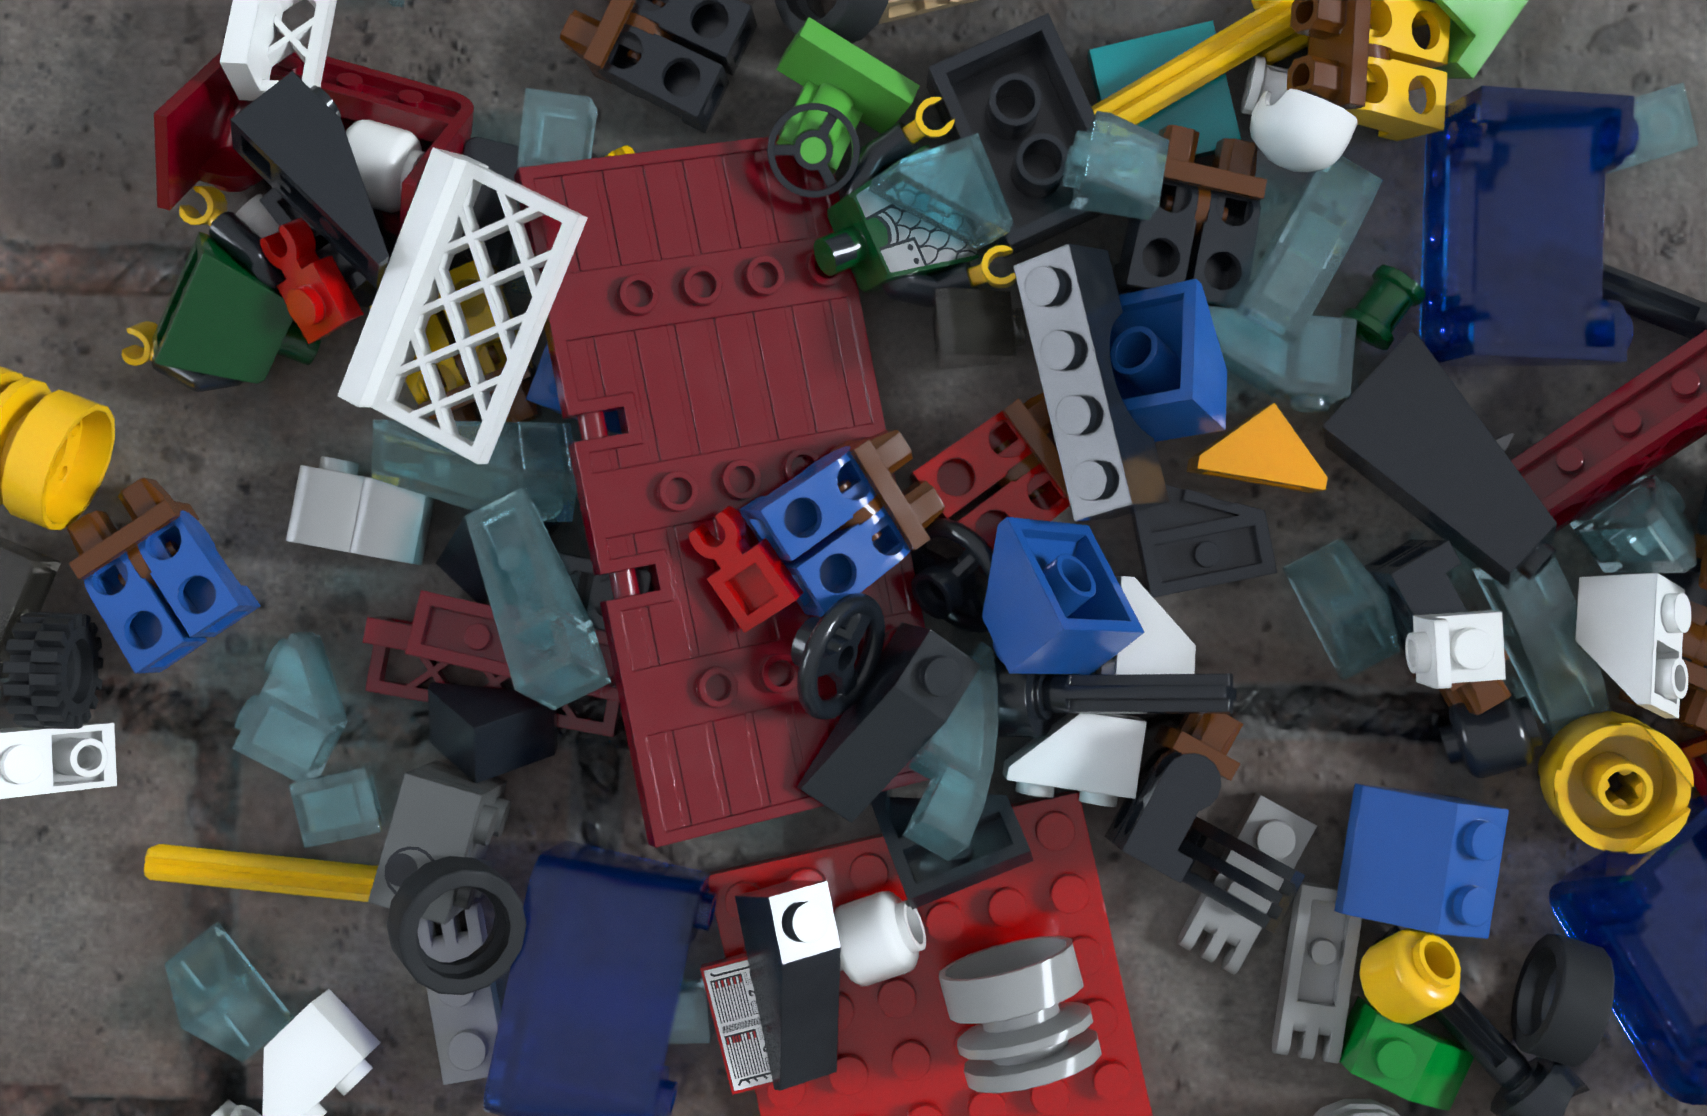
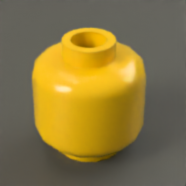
M1406 928L1371 946L1361 959L1359 975L1367 1000L1379 1014L1394 1023L1408 1025L1432 1015L1454 1002L1459 994L1461 967L1458 956L1447 941L1433 933Z

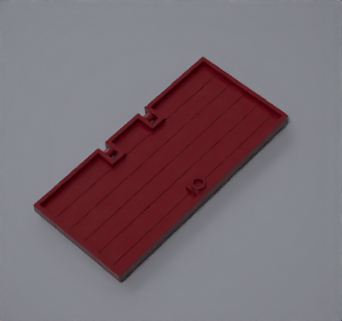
M777 135L775 144H777L776 142H777V140H778V138H779L780 135ZM768 137L520 167L514 174L516 183L588 217L545 322L544 329L563 420L576 417L578 419L582 441L574 442L568 448L594 576L609 573L614 599L600 602L648 845L655 848L824 806L797 788V786L843 715L841 714L828 720L815 719L805 712L799 701L797 691L799 667L792 661L791 648L795 635L801 625L807 619L814 616L805 614L798 602L794 601L744 633L707 580L712 573L720 568L714 559H708L700 555L694 549L689 539V533L704 523L713 537L725 540V531L715 517L723 509L730 505L740 513L739 509L759 496H767L802 473L815 461L829 454L831 450L844 441L864 440L886 430L856 279L851 268L832 276L825 274L820 269L814 255L813 247L815 240L834 232L827 217V209L840 201L839 191L827 196L812 198L797 195L785 188L777 180L770 168L767 157ZM775 155V160L781 174L791 184L807 190H818L827 187L818 170L803 168L796 162L793 155ZM519 202L521 211L529 207ZM542 215L524 223L535 257L552 249L562 222L547 215ZM544 267L539 268L540 274H542ZM617 411L622 434L608 436L604 413ZM893 472L891 475L896 482L895 473ZM744 519L746 526L745 540L752 547L759 541ZM910 552L899 563L861 592L874 598L882 609L885 620V637L882 652L901 623L925 628L922 609L917 604L911 589L915 573ZM648 566L653 591L640 594L635 568ZM865 633L858 645V653L854 663V669L859 661L863 649ZM826 674L818 677V693L822 700H827L837 693L836 683ZM945 724L882 791L954 774Z

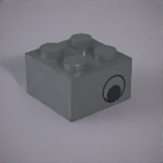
M436 760L405 773L368 903L390 909L391 900L408 876L425 863L448 856L475 858L493 868L494 862L485 858L492 835L496 837L502 835L509 817L511 800L503 798L508 781L493 777L479 783H474L457 766ZM460 887L447 891L429 905L422 918L445 925L462 910H469L475 897L482 899L485 894L472 887Z

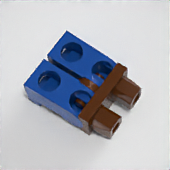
M885 430L864 440L844 441L831 450L829 454L815 461L802 473L767 496H759L739 509L759 542L764 538L768 540L804 592L796 601L807 615L822 617L839 599L850 594L861 593L899 563L911 550H917L930 540L925 528L942 513L945 505L934 487L927 481H916L901 492L891 474L912 460L913 457L910 447L898 430Z
M141 478L123 489L118 495V498L133 520L120 530L116 529L106 512L98 510L84 515L67 527L73 544L80 555L68 564L77 578L84 580L85 588L135 674L162 672L206 643L205 637L217 636L261 607L247 586L240 585L220 556L212 538L198 522L200 519L191 505L173 501L165 489L154 479Z

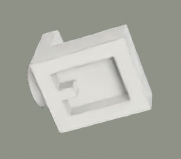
M1485 610L1413 616V632L1408 633L1406 637L1405 653L1409 670L1413 674L1416 673V682L1434 689L1451 688L1452 683L1505 680L1502 612Z

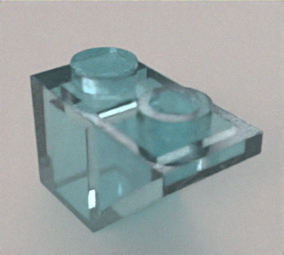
M1097 111L1087 132L1077 130L1074 144L1068 150L1063 186L1074 188L1071 208L1149 220L1159 208L1169 140L1112 113Z
M310 631L291 633L288 640L285 638L280 639L270 652L264 667V671L270 675L260 695L251 696L241 709L235 723V728L241 732L232 749L302 784L320 777L348 719L322 638Z

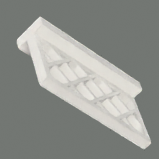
M433 147L337 396L357 407H371L478 465L488 464L588 217L489 170V166L477 160ZM484 184L497 191L506 218L480 229L473 206L480 188ZM516 200L529 207L519 211ZM542 215H547L562 222L552 249L535 257L524 223ZM510 230L521 263L495 274L484 241ZM470 248L481 281L456 291L449 267L455 254ZM544 267L542 274H540L539 268ZM525 275L532 299L526 313L510 319L499 286ZM485 292L496 326L471 336L460 303ZM446 310L456 343L432 352L425 329L431 315ZM519 329L518 334L516 336L514 330ZM500 337L507 361L501 375L486 381L475 347ZM460 354L471 387L447 397L436 363ZM421 370L432 404L413 410L397 400L406 377ZM495 390L491 398L490 391ZM473 398L476 400L482 418V423L474 442L459 434L451 411V407ZM436 414L438 423L428 417Z

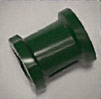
M1382 264L1372 274L1374 282L1355 309L1347 308L1340 320L1353 335L1363 342L1381 350H1388L1395 340L1392 332L1411 306L1416 307L1420 305L1425 299L1426 294L1423 288L1405 273L1394 267Z

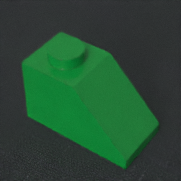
M1358 996L1346 1021L1339 1062L1350 1073L1408 1101L1449 1111L1474 1057L1463 1046L1420 1025L1392 1022L1379 1014L1369 1001Z

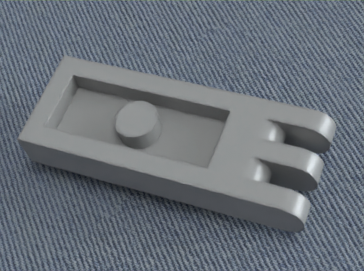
M1255 793L1233 836L1294 869L1317 825ZM1227 847L1221 856V859L1278 891L1284 881L1278 875ZM1215 870L1209 878V881L1265 913L1268 912L1272 902ZM1201 893L1178 936L1177 944L1187 950H1191L1202 930L1209 932L1201 946L1199 956L1212 963L1217 958L1224 943L1231 944L1224 956L1221 968L1235 975L1242 966L1262 927Z
M1302 882L1294 896L1272 1037V1052L1274 1054L1287 1056L1291 1046L1293 1031H1298L1297 1055L1299 1058L1312 1060L1316 1052L1318 1035H1324L1322 1046L1323 1061L1336 1064L1340 1061L1362 918L1334 911L1338 887Z
M474 903L469 910L465 909L468 929L466 931H461L458 914L445 925L441 924L443 935L438 936L434 921L421 918L417 933L420 946L424 952L439 962H453L468 957L482 946L488 935L481 903ZM496 981L489 987L466 995L438 994L427 988L443 1085L506 1074L511 1066Z

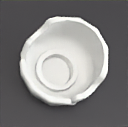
M1296 89L1287 90L1275 104L1270 106L1269 101L1272 92L1265 91L1252 111L1250 134L1252 140L1269 161L1293 172H1312L1329 168L1340 158L1358 124L1357 118L1327 100Z

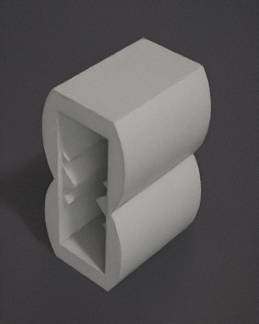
M324 456L320 457L319 468L300 465L286 541L422 565L436 491L420 487L422 475L384 468L381 480L357 475L359 463Z

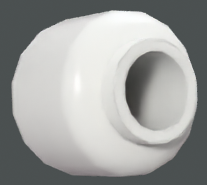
M358 120L346 130V135L372 208L387 213L398 212L401 210L402 182L426 152H422L420 141L408 130L373 120Z
M882 891L840 905L834 912L841 946L840 971L844 970L850 980L860 986H868L912 971L917 964L919 951L925 950L926 935L917 909L912 910L908 900L902 901L893 892Z

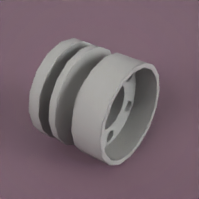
M1040 936L992 946L960 958L940 971L939 980L950 1020L960 1024H977L965 1031L957 1040L959 1055L969 1059L964 1064V1074L968 1087L974 1091L1004 1093L1050 1084L1072 1076L1091 1066L1102 1055L1097 1032L1088 1028L1093 1023L1090 1006L1080 1002H1062L1074 996L1084 987L1071 938L1064 936Z

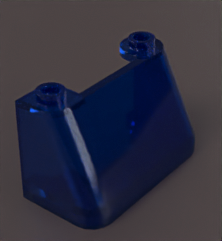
M1481 86L1445 106L1444 130L1430 133L1426 136L1421 287L1425 291L1426 297L1420 304V339L1440 365L1559 366L1613 365L1627 362V349L1633 338V322L1631 317L1626 314L1624 306L1618 300L1602 299L1605 173L1619 167L1625 158L1634 152L1637 146L1639 126L1634 118V96Z
M1703 795L1690 800L1688 807L1691 810L1686 824L1669 842L1649 852L1639 854L1605 850L1569 871L1549 891L1550 906L1567 936L1602 947L1610 956L1615 975L1614 1000L1611 1009L1650 1075L1669 1096L1682 1103L1691 1105H1707V795Z
M567 840L542 852L534 865L526 892L523 909L527 926L522 950L510 968L485 1087L483 1103L485 1112L500 1116H671L677 1096L678 1082L668 1080L669 1066L665 1065L690 944L694 941L699 929L709 931L713 922L718 894L708 891L709 877L712 873Z

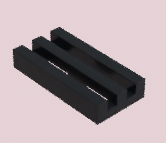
M1196 816L1190 826L1192 830L1188 838L1183 839L1178 849L1193 859L1182 882L1265 930L1276 933L1305 875ZM1209 837L1283 878L1284 881L1279 891L1203 849L1202 847L1206 839ZM1197 860L1272 902L1268 912L1261 911L1191 871L1194 862Z

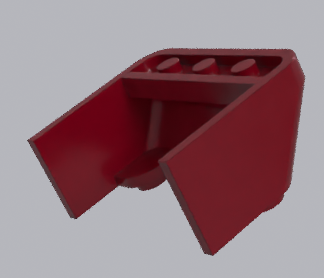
M222 51L154 112L158 208L170 211L198 181L212 184L221 191L242 192L263 179L233 149L231 118L253 101L238 99L220 64ZM294 52L272 67L270 80L280 81L292 71L302 80L305 63ZM326 56L320 88L337 105L345 132L358 120H373L412 132L420 141L422 152H426L402 182L401 210L394 213L381 211L383 227L398 238L432 148L463 155L464 146L472 134L474 105L467 97L454 91Z

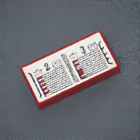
M747 953L702 964L700 971L732 1095L773 1085Z

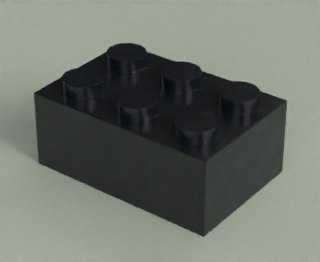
M1049 13L929 66L926 87L931 97L942 98L935 104V107L943 125L945 126L955 118L954 124L947 134L998 245H1005L1013 249V253L1004 256V259L1120 207L1128 195L1129 189Z

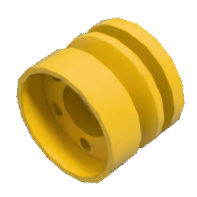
M0 366V505L3 504L13 516L50 530H62L75 522L84 512L103 481L111 460L115 441V418L108 406L68 391L58 389L51 392L45 382L24 377L19 372Z

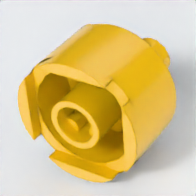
M1603 711L1580 717L1558 731L1538 762L1540 785L1548 807L1567 828L1591 847L1603 851L1626 852L1627 854L1646 853L1661 847L1674 838L1688 819L1691 810L1688 807L1691 789L1694 787L1693 771L1689 761L1672 740L1633 717L1613 711ZM1618 772L1620 773L1618 776L1619 782L1623 786L1613 793L1608 789L1610 787L1608 779L1612 774Z

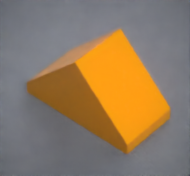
M1275 403L1259 409L1188 460L1187 472L1307 493L1326 490L1328 479Z

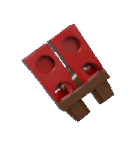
M1044 392L1030 398L1025 403H1022L1018 398L1004 410L913 471L909 476L913 483L916 481H927L934 487L945 505V509L938 517L945 519L951 517L995 484L999 489L998 492L957 521L980 535L993 550L998 524L1006 517L1052 521L1070 506L1057 448L1046 435L1052 431ZM980 566L978 570L981 574H983L984 571Z

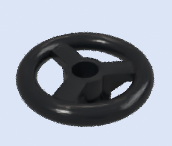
M936 518L925 528L930 540L937 537L946 538L956 542L966 550L960 557H950L949 559L927 549L929 541L917 550H911L915 573L911 583L913 596L921 609L931 617L944 619L949 624L964 631L987 632L988 629L982 618L983 607L974 589L976 585L974 572L981 566L987 580L989 579L993 549L980 535L966 525L951 519Z
M855 593L839 599L821 618L814 616L807 619L795 635L791 648V658L793 663L799 667L797 678L798 697L805 712L815 719L828 720L847 711L863 694L876 671L883 650L885 620L880 605L871 596ZM865 633L863 649L859 661L854 669V663L858 653V645ZM826 674L836 683L837 693L827 700H822L818 693V677Z

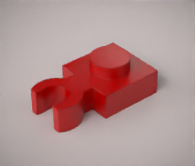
M303 218L282 224L278 227L280 232L260 240V245L266 258L272 265L281 269L286 278L285 281L277 285V288L287 305L290 316L298 324L308 344L331 335L364 315L332 255L319 260L315 252L316 243L313 232Z
M729 505L715 516L725 531V540L713 537L704 523L689 533V539L694 549L700 555L708 559H714L720 568L712 573L707 580L743 632L746 633L796 601L804 592L766 538L750 547L745 540L746 526L744 519L735 508Z

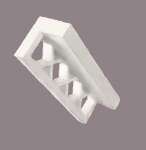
M233 0L220 64L239 100L254 101L279 82V80H270L272 67L294 52L305 63L302 81L309 88L313 85L321 86L337 0H308L315 8L314 17L292 32L281 21L284 11L301 0ZM309 42L308 49H306L304 45Z

